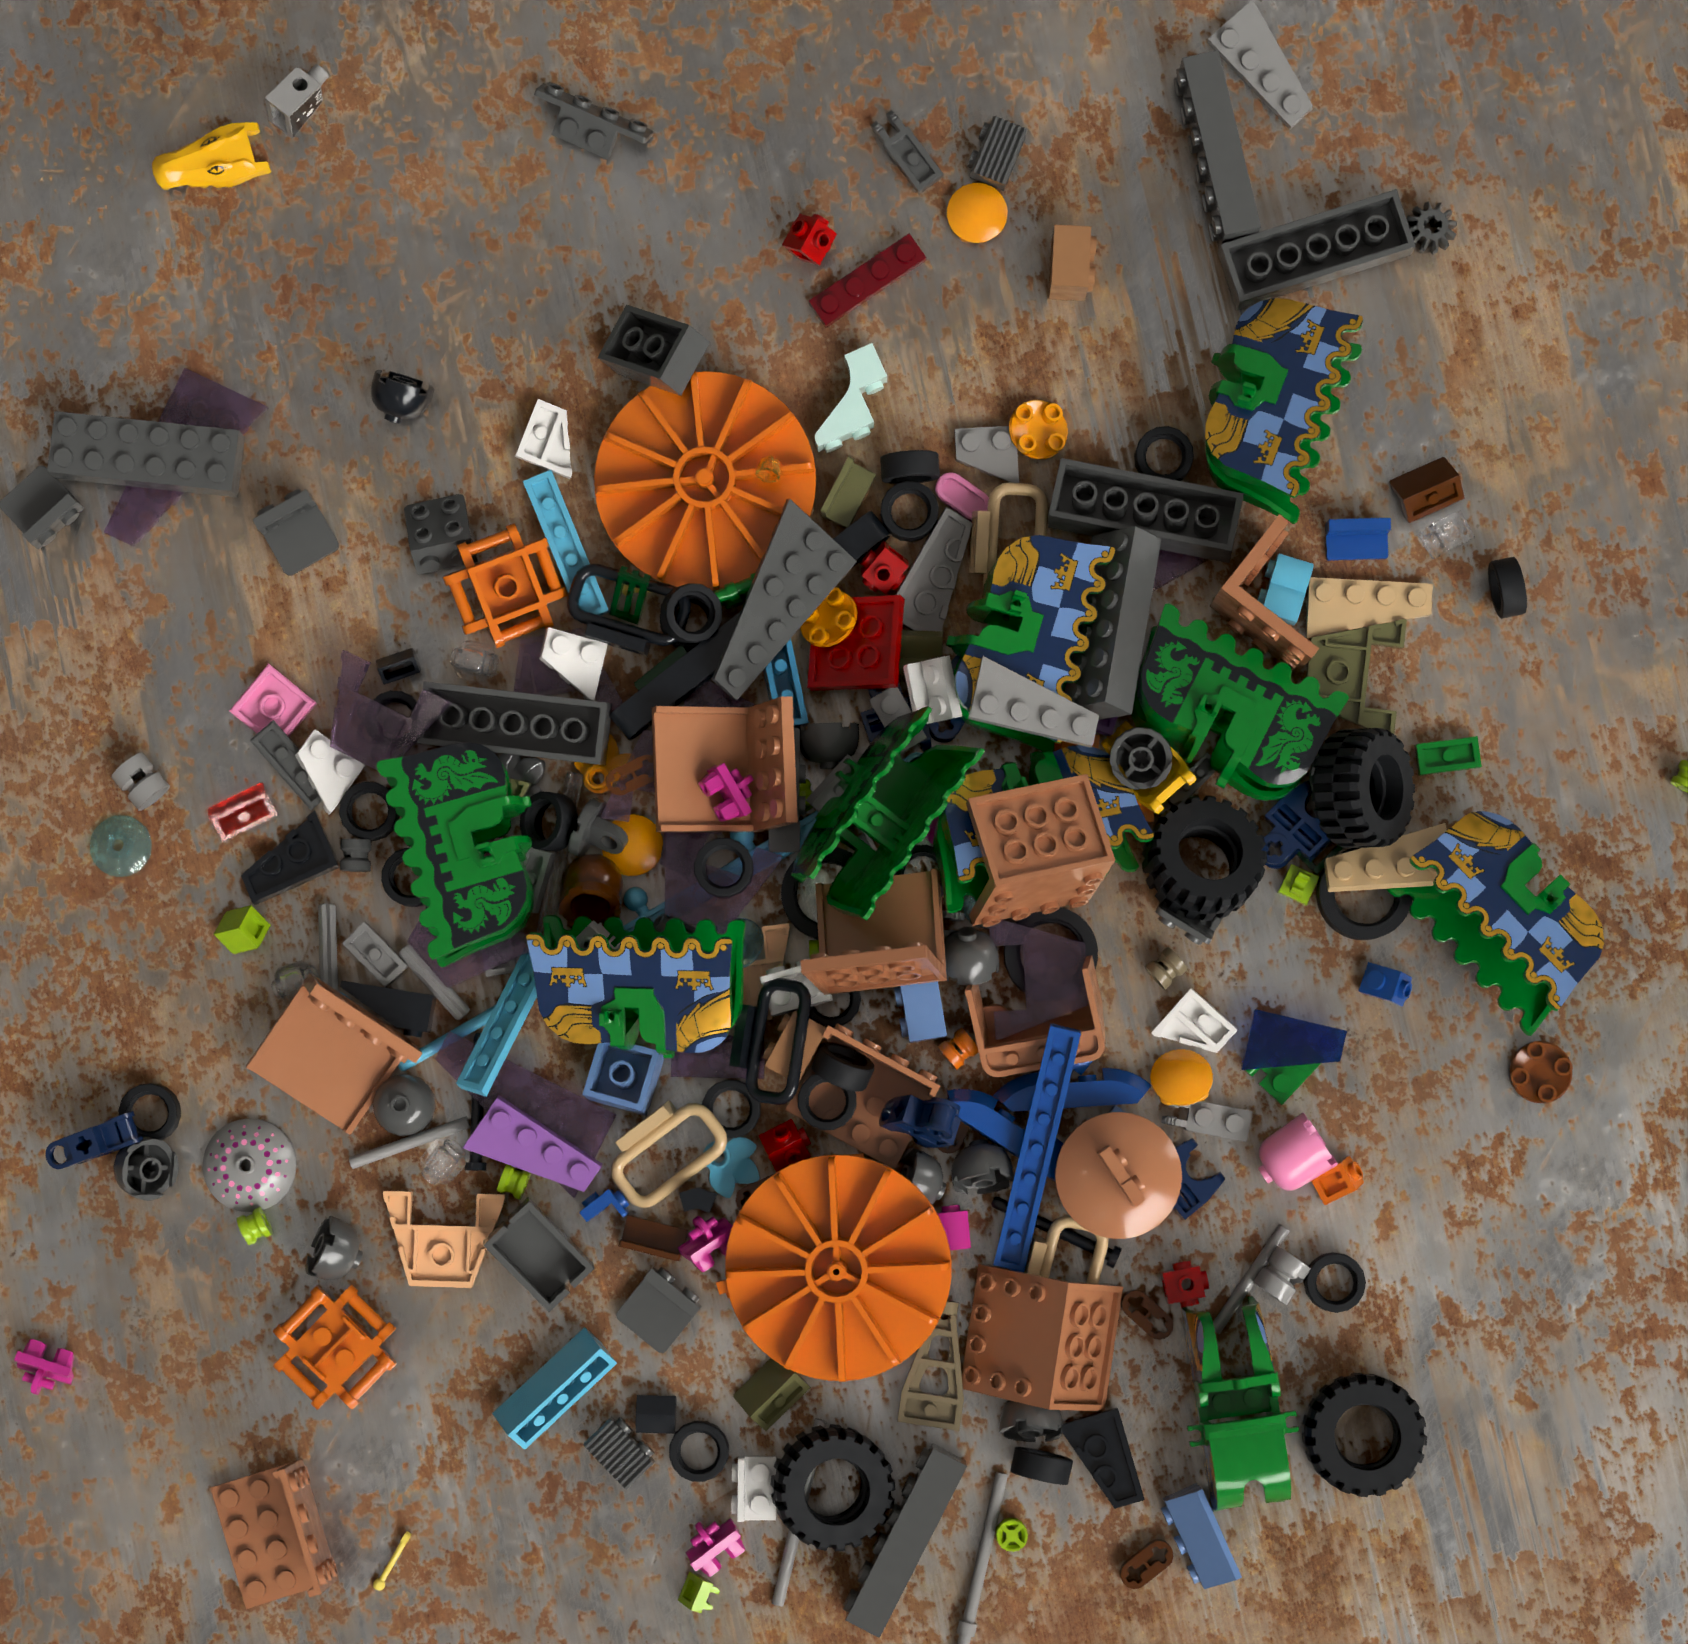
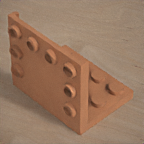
M1279 514L1222 586L1210 607L1228 620L1227 626L1238 635L1244 633L1253 640L1251 644L1254 648L1259 649L1263 654L1269 652L1277 658L1276 664L1280 662L1287 663L1291 670L1298 674L1320 648L1241 588L1243 583L1246 586L1251 584L1265 563L1269 561L1289 534L1284 530L1289 521Z
M781 696L749 708L652 707L656 832H763L798 823L793 697ZM725 763L729 772L737 768L742 777L751 774L754 778L747 785L752 796L745 799L752 812L743 817L721 822L713 807L724 801L720 792L717 791L707 797L702 792L698 782L709 774L707 769L714 765L718 766Z
M1088 774L968 798L966 802L989 876L986 886L969 914L972 926L983 924L984 927H990L1000 923L1002 919L1012 918L1016 921L1025 919L1031 915L1030 913L1039 911L1042 914H1049L1059 910L1062 906L1071 905L1072 908L1084 906L1089 902L1115 862Z
M937 868L926 872L894 875L892 886L876 900L875 910L868 920L837 911L827 903L826 899L832 883H816L819 953L811 955L810 959L800 960L801 973L824 995L947 981L940 872Z
M309 973L246 1064V1068L351 1135L373 1103L376 1090L380 1085L390 1078L400 1062L406 1063L409 1059L416 1063L422 1052L413 1040Z
M838 1023L835 1028L828 1025L822 1036L821 1044L833 1042L852 1048L869 1058L873 1062L875 1069L867 1088L863 1091H855L857 1106L852 1118L844 1126L835 1130L822 1131L895 1170L912 1136L902 1132L887 1130L879 1126L881 1112L885 1104L895 1097L911 1094L923 1101L935 1097L940 1088V1085L935 1083L938 1077L923 1069H920L918 1073L907 1068L910 1062L894 1053L891 1058L879 1053L882 1048L881 1046L866 1038L863 1043H860L852 1038L854 1035L853 1031ZM816 1053L799 1083L796 1095L785 1109V1111L802 1120L804 1119L798 1108V1094L802 1084L810 1076L816 1074L812 1070V1063ZM829 1082L816 1085L809 1096L811 1111L822 1119H833L839 1116L846 1105V1097L843 1090Z
M978 1264L962 1369L963 1389L1048 1410L1105 1411L1123 1287L1112 1284L1062 1281L991 1265Z
M303 1459L211 1487L246 1609L308 1590V1596L313 1597L322 1594L338 1580L336 1563L333 1557H331L310 1486L309 1472L307 1467L304 1466Z

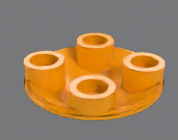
M971 183L962 186L952 195L948 202L947 220L949 226L959 239L966 243H983L995 238L1003 231L1007 221L1008 210L1005 199L998 190L984 183Z
M1042 400L1024 402L1014 410L1009 421L1010 438L1014 446L1027 457L1040 460L1048 459L1058 454L1066 445L1068 436L1067 423L1061 407L1055 403H1048Z
M835 587L800 627L803 637L809 643L818 647H829L843 641L851 633L857 620V608L854 600L847 593Z
M624 815L615 819L612 823L621 827L626 832L628 842L621 853L612 854L602 850L603 856L612 860L621 871V874L626 876L642 875L655 868L663 852V838L661 832H656V825L641 815Z
M1176 1049L1166 1052L1155 1061L1151 1069L1150 1080L1153 1090L1163 1104L1185 1106L1204 1101L1208 1097L1213 1082V1073L1207 1060L1200 1054L1191 1050Z

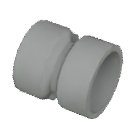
M142 752L126 760L111 776L122 791H129L128 799L138 811H142L154 804L170 788L168 782L159 772L153 773L154 765ZM141 776L144 777V778H142L139 782H137L136 784L134 783V782H135L137 779H139Z
M1277 1246L1268 1258L1270 1266L1262 1268L1253 1283L1287 1305L1296 1292L1295 1283H1302L1311 1268Z

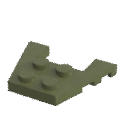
M1401 619L1390 623L1376 624L1365 628L1312 637L1310 639L1320 649L1307 663L1306 677H1315L1319 681V695L1322 698H1328L1335 691L1344 692L1349 696L1338 717L1364 729L1383 728L1393 734L1395 733L1397 711L1366 708L1365 699L1371 645L1404 648L1407 620Z

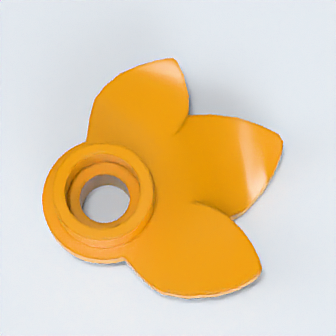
M609 733L606 765L574 762V765L583 774L585 787L592 793L602 794L608 791L606 786V776L614 768L634 760L635 755L630 753L619 754L617 742ZM619 772L615 773V780L611 782V786L616 781L626 779L629 774L621 776ZM597 774L604 775V781L601 784H595L594 777Z

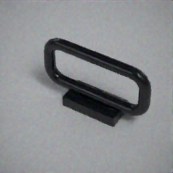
M589 564L576 572L567 596V608L575 620L587 624L585 631L587 638L646 657L650 650V643L668 646L678 641L670 637L668 633L661 634L582 610L579 606V599L586 579L590 576H598L616 582L619 570L601 564ZM650 579L648 591L666 596L676 586ZM628 581L624 582L625 585H629L630 583ZM688 595L677 601L679 609L675 620L680 628L684 630L691 610Z
M777 978L766 982L760 989L757 1006L743 1004L741 1013L735 1023L729 1066L747 1069L746 1089L748 1094L754 1100L761 1103L786 1104L793 1099L799 1087L811 1008V995L809 989L797 980ZM775 991L793 992L799 998L787 1084L782 1092L766 1091L758 1086L771 995Z

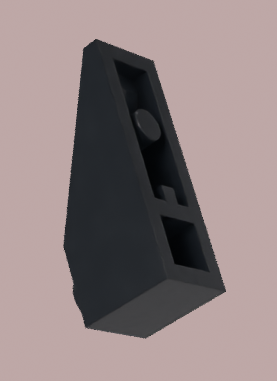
M341 980V988L395 1027L404 1029L403 1035L422 1038L423 1032L431 1033L436 997L434 995Z

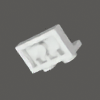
M950 655L903 666L912 712L926 706L932 708L926 724L962 717L960 703L954 689V674Z
M801 961L796 962L797 967L786 970L784 966L768 969L766 971L767 975L759 977L762 985L777 978L802 982L809 989L811 1006L833 1001L831 994L824 995L801 973ZM786 991L773 992L769 1003L771 1016L775 1017L797 1011L799 1005L798 995Z
M739 1456L738 1463H732V1482H738V1495H732L731 1512L732 1514H737V1522H744V1520H776V1506L773 1504L771 1497L774 1490L770 1485L771 1476L776 1474V1469L774 1468L776 1456Z

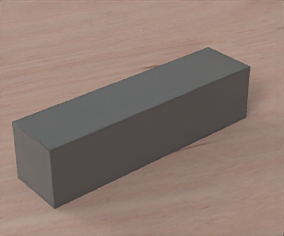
M1208 752L1190 769L1195 775L1196 781L1190 786L1185 783L1162 803L1165 809L1157 814L1159 817L1176 802L1183 801L1185 803L1187 798L1191 797L1216 772L1211 767V755Z

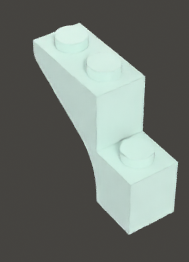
M873 343L844 355V362L850 375V385L844 397L815 434V446L818 452L824 449L826 453L837 450L843 446L842 441L852 437L854 440L862 439L871 433L870 429L874 428V420L862 393L866 392L867 395H871L884 388L883 384L887 383V374Z

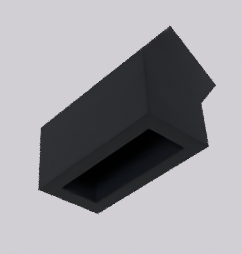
M413 648L376 660L377 670L383 685L420 673V665ZM410 661L413 663V665L389 673L385 672L389 668Z
M701 1187L679 1193L684 1212L697 1208L710 1213L717 1197V1193Z
M637 1395L635 1433L675 1434L676 1396Z

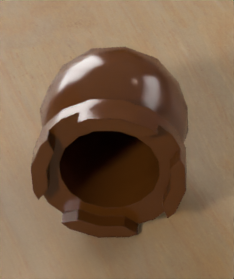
M585 854L575 858L567 866L562 877L563 892L560 895L559 915L562 914L568 921L567 925L570 928H573L574 921L582 915L588 916L597 924L601 922L603 927L609 917L616 916L620 918L622 904L620 896L623 890V879L621 871L616 864L601 854Z

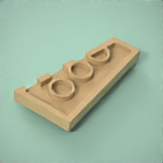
M1311 577L1307 592L1305 638L1311 639L1312 637L1390 623L1401 619L1411 620L1430 616L1432 613L1433 584Z
M1446 823L1403 835L1390 846L1359 848L1326 858L1324 867L1328 892L1433 886V881L1437 876L1436 870L1430 867L1425 870H1418L1410 864L1409 859L1447 831Z

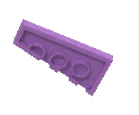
M499 1095L463 1146L466 1150L583 1192L602 1167L601 1162Z

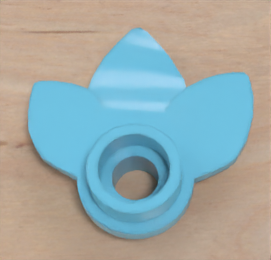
M744 1137L731 1139L727 1142L723 1152L724 1160L719 1163L713 1161L706 1166L710 1169L709 1182L712 1188L721 1196L730 1198L733 1194L735 1183L750 1184L759 1180L757 1166L749 1158L757 1147L751 1140ZM714 1142L708 1144L703 1153L712 1147Z

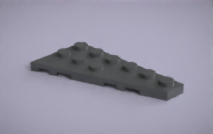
M790 498L786 499L782 515L771 535L772 539L761 559L745 598V604L740 615L737 617L734 624L735 628L712 677V680L733 700L739 699L857 562Z

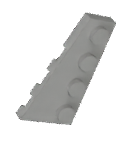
M1250 0L1208 38L1207 43L1214 51L1219 50L1220 57L1289 130L1312 110L1313 105L1254 0Z
M947 507L941 513L895 594L901 595L905 599L903 626L910 630L942 631L943 623L947 616L949 602L957 581L958 570L973 524Z
M983 656L980 662L968 719L1091 748L1094 743L1099 715Z

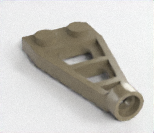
M947 1300L942 1314L951 1316L946 1320L940 1318L931 1335L918 1349L902 1387L897 1422L955 1431L960 1430L964 1395L956 1323L959 1302ZM936 1335L946 1336L949 1339V1358L946 1361L931 1359L928 1356L931 1341ZM934 1366L943 1368L948 1376V1391L946 1394L937 1395L921 1391L920 1382L927 1368Z

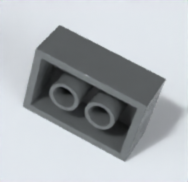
M626 304L597 358L618 375L681 396L710 342L688 324Z

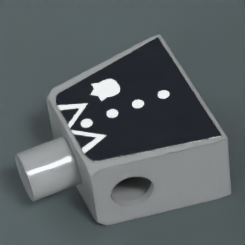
M317 64L308 73L296 67L265 97L268 120L293 139L323 101L321 85L329 78L328 73Z

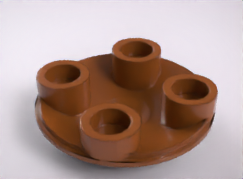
M1534 1041L1524 1045L1515 1053L1510 1063L1509 1075L1514 1089L1521 1097L1534 1103H1549L1560 1098L1569 1088L1572 1080L1573 1066L1567 1054L1557 1045L1546 1041Z

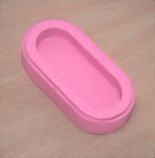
M945 473L937 480L935 492L938 499L965 519L972 522L973 511H987L989 497L960 475Z

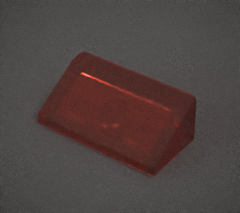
M263 782L211 806L207 810L209 819L222 842L278 816V812Z

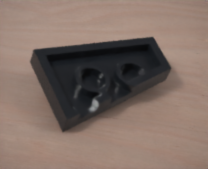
M315 810L306 817L307 820L296 830L290 831L278 846L264 854L241 875L251 902L254 905L340 868Z
M1118 1408L1062 1423V1433L1114 1509L1145 1500Z

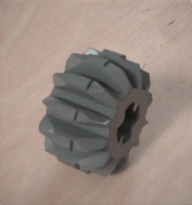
M1429 201L1424 203L1423 210L1415 206L1412 210L1414 216H1407L1406 218L1411 234L1414 236L1415 245L1417 243L1421 245L1419 248L1420 253H1424L1427 247H1429L1432 255L1438 252V246L1446 250L1449 247L1448 240H1454L1456 237V233L1452 229L1457 226V221L1447 220L1452 215V210L1442 213L1441 203H1438L1434 209H1432ZM1427 223H1430L1431 228H1437L1434 233H1431L1429 228L1425 229Z

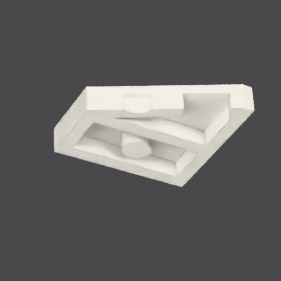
M537 399L515 457L548 471L552 470L553 473L570 479L572 468L567 429V410Z
M548 627L545 632L539 659L550 669L557 671L559 677L568 685H573L584 695V699L594 701L608 644Z
M316 729L311 732L295 755L302 769L307 772L308 780L313 790L316 789L324 804L323 808L328 814L333 812L345 792L365 767L364 764Z
M1190 988L1151 1033L1156 1037L1171 1039L1182 1044L1193 1045L1218 1053L1238 1028L1193 988Z

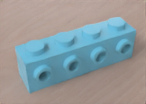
M584 1327L492 1414L506 1434L525 1450L608 1373L617 1362L602 1342Z

